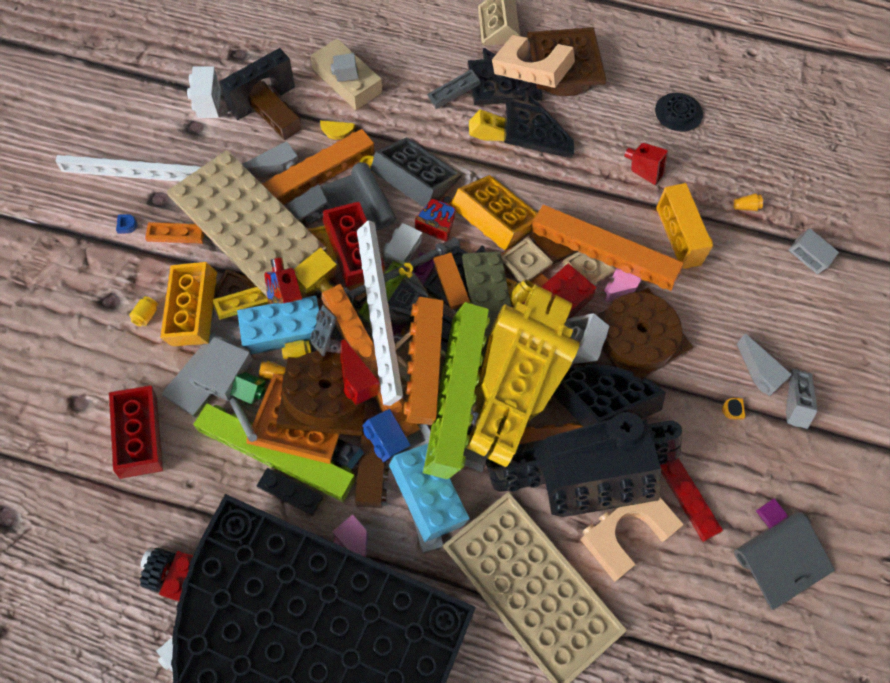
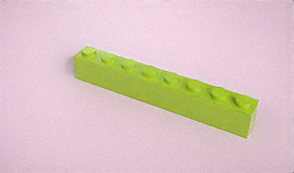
M206 404L193 424L198 432L344 503L355 482L352 470L344 466L339 468L334 465L332 460L330 464L247 444V435L236 414L232 413L230 415L226 413L225 409L219 405L211 406Z

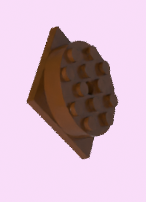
M594 27L527 32L531 63L547 58L558 44L574 47L575 62L556 88L536 84L537 89H543L557 96H573L583 93L592 85L606 84L607 79Z
M648 287L640 292L620 296L606 310L596 315L609 325L607 336L602 346L603 352L614 367L634 373L633 376L640 379L692 351L694 348L683 334L680 318L674 308L662 298L655 296Z
M314 351L299 358L288 357L282 381V394L276 428L362 436L365 401L356 405L352 399H348L345 395L340 353L326 351L325 356H322L319 351Z

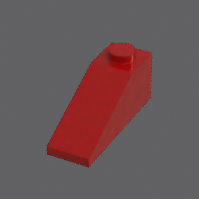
M345 339L341 340L340 359L344 392L348 399H352L358 405L378 395L379 381Z

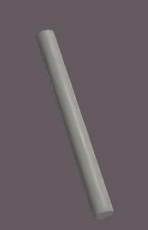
M232 396L229 402L250 442L256 441L257 435L237 397Z

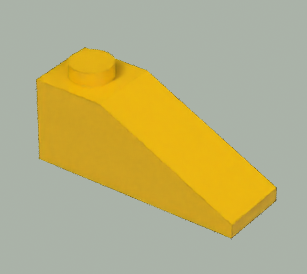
M479 109L469 120V136L484 141H504L505 118Z

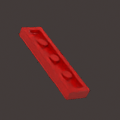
M677 458L674 461L660 465L663 477L701 540L704 542L723 532V529L680 459Z

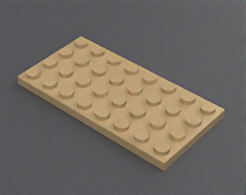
M228 150L167 190L168 196L266 296L264 274L265 272L273 271L270 259L282 257L284 268L294 269L320 247L327 252V248Z
M509 492L442 545L444 551L551 683H570L627 631Z

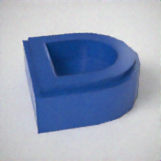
M118 214L116 226L118 234L132 233L137 229L138 224L134 216Z

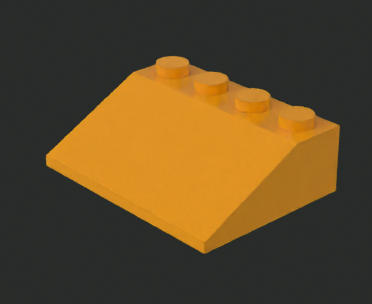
M491 175L458 188L451 203V206L456 209L458 214L465 217L472 225L476 226L485 236L489 237L498 247L504 250L516 245L532 230L533 219L537 215L535 210Z

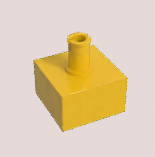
M321 247L294 268L302 298L310 297L318 290L324 292L333 288L328 281L334 277L337 264Z

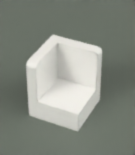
M426 424L419 425L420 430L406 437L411 445L408 447L409 450L429 443L431 431Z

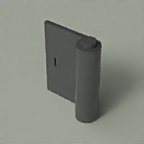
M360 162L355 164L351 175L321 186L327 191L334 207L359 201L367 221L375 222L376 231L392 225L397 219L366 163Z
M795 512L734 550V555L740 565L745 569H749L753 574L771 610L781 606L835 571L811 526L809 517L800 512Z

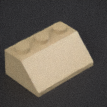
M485 0L478 6L483 45L505 44L512 35L520 36L515 0Z

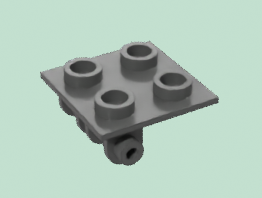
M322 305L321 311L317 313V324L310 336L311 344L322 356H325L326 351L334 353L340 348L339 342L331 335L336 316L324 305Z

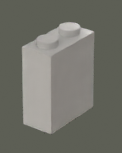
M213 337L190 374L189 380L193 386L229 401L232 397L230 393L235 376L246 372L253 361L250 351L243 346L236 347L224 338L220 340Z

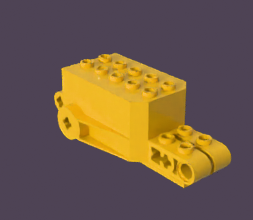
M536 284L531 289L524 305L517 302L512 308L504 304L499 311L489 334L484 361L479 371L480 380L474 391L476 402L472 408L474 412L478 413V417L470 433L466 448L482 456H485L488 452V459L504 467L508 466L513 455L516 453L527 422L543 411L569 370L580 345L579 341L571 338L573 330L565 326L572 303L557 295H554L551 299L552 292Z

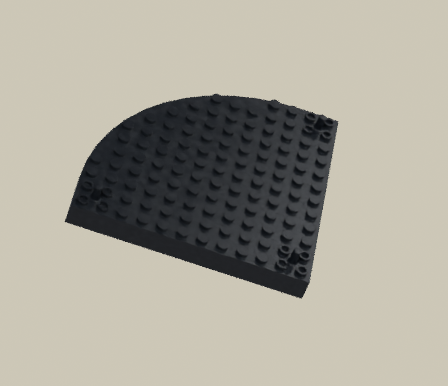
M225 494L197 546L182 585V592L176 609L175 625L173 626L172 683H446L476 607Z

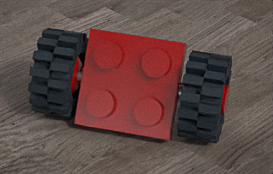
M155 548L150 553V556L147 557V563H144V570L141 571L140 586L159 592L158 595L179 602L182 585L193 556L180 551L174 553L161 548Z

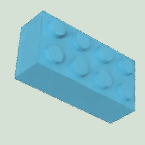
M311 296L284 304H268L237 310L242 346L248 349L250 355L281 349L288 342L304 339V341L309 340L311 343L310 336L312 331L315 330L317 324L316 316L319 311L317 297Z
M428 443L394 455L389 464L424 542L459 529L469 520L468 514L450 478L443 479L423 473Z

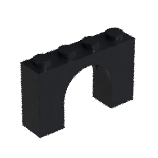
M281 48L274 50L219 81L227 108L237 121L252 113L249 94L254 85L262 79L270 78L271 85L280 95L295 88L290 58Z

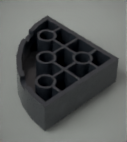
M585 364V367H574V365H571L553 395L585 427L611 420L617 414L623 412H630L644 419L662 410L666 392L646 378L642 380L633 376L634 373L626 369L601 364Z

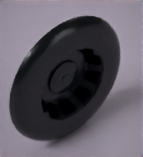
M666 94L657 101L655 106V114L659 122L673 131H690L696 128L703 119L701 105L687 94Z

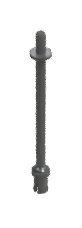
M453 237L444 243L436 244L434 250L408 263L415 268L434 257L448 254L457 246L460 247V243L456 237ZM402 265L384 274V282L401 275L399 274V268L402 267L406 272L407 268ZM365 284L351 291L344 288L351 304H354L355 297L366 292Z

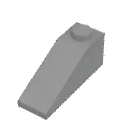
M286 141L242 165L255 178L280 174L291 166L297 165L299 160L297 154Z
M746 333L738 341L737 346L753 382L761 392L766 393L770 397L792 374Z
M792 368L786 405L787 423L808 429L818 411L813 377L811 373Z

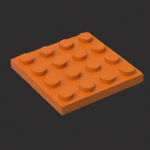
M274 373L252 424L257 439L254 442H250L247 437V444L330 464L340 434L276 428L283 375Z

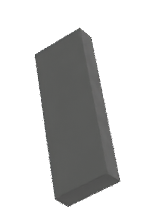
M471 69L427 95L435 109H438L480 85L481 82Z

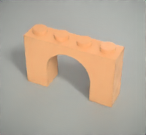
M512 35L492 59L494 74L556 88L575 62L574 47L560 44L554 48L547 58L533 63L524 62V58L529 53L528 39Z
M661 498L658 501L619 507L613 513L607 511L599 518L601 521L596 526L591 524L583 531L585 535L581 538L582 543L614 582L636 565L617 542L615 528L619 520L626 517L641 519L662 542L684 525Z

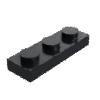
M269 468L265 470L256 485L258 489L312 517L323 499L322 495Z

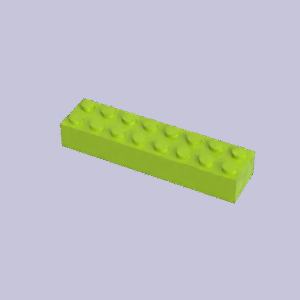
M465 302L452 318L437 397L436 420L431 427L423 468L424 474L449 479L459 470L463 469L466 456H463L464 448L467 447L469 442L467 431L473 420V414L470 413L471 408L476 402L474 391L480 380V375L477 373L478 368L483 362L481 351L487 339L484 336L485 329L488 328L490 318L487 317L489 311L487 308Z

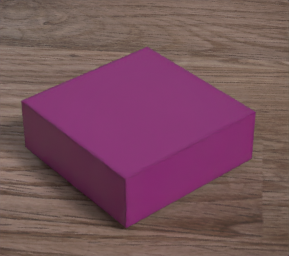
M775 498L756 510L768 528H771L788 516Z

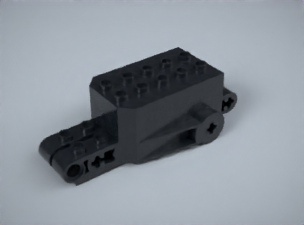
M623 412L617 414L611 420L549 436L544 440L519 444L516 453L507 467L488 458L486 466L492 487L499 492H514L520 488H536L545 484L551 515L559 517L660 500V465L674 461L680 456L682 427L675 421L648 424L646 419L641 420L636 414Z

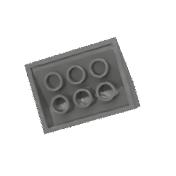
M407 137L376 151L370 168L378 177L383 178L391 186L396 187L423 207L431 199L439 201L462 177L460 172Z

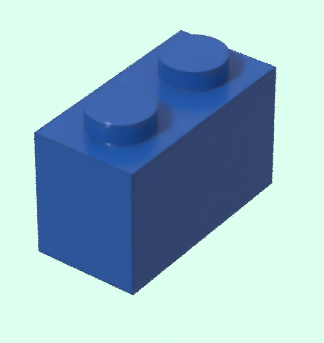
M390 409L368 419L362 425L365 436L371 440L376 455L383 462L391 459L394 455L402 453L411 446Z

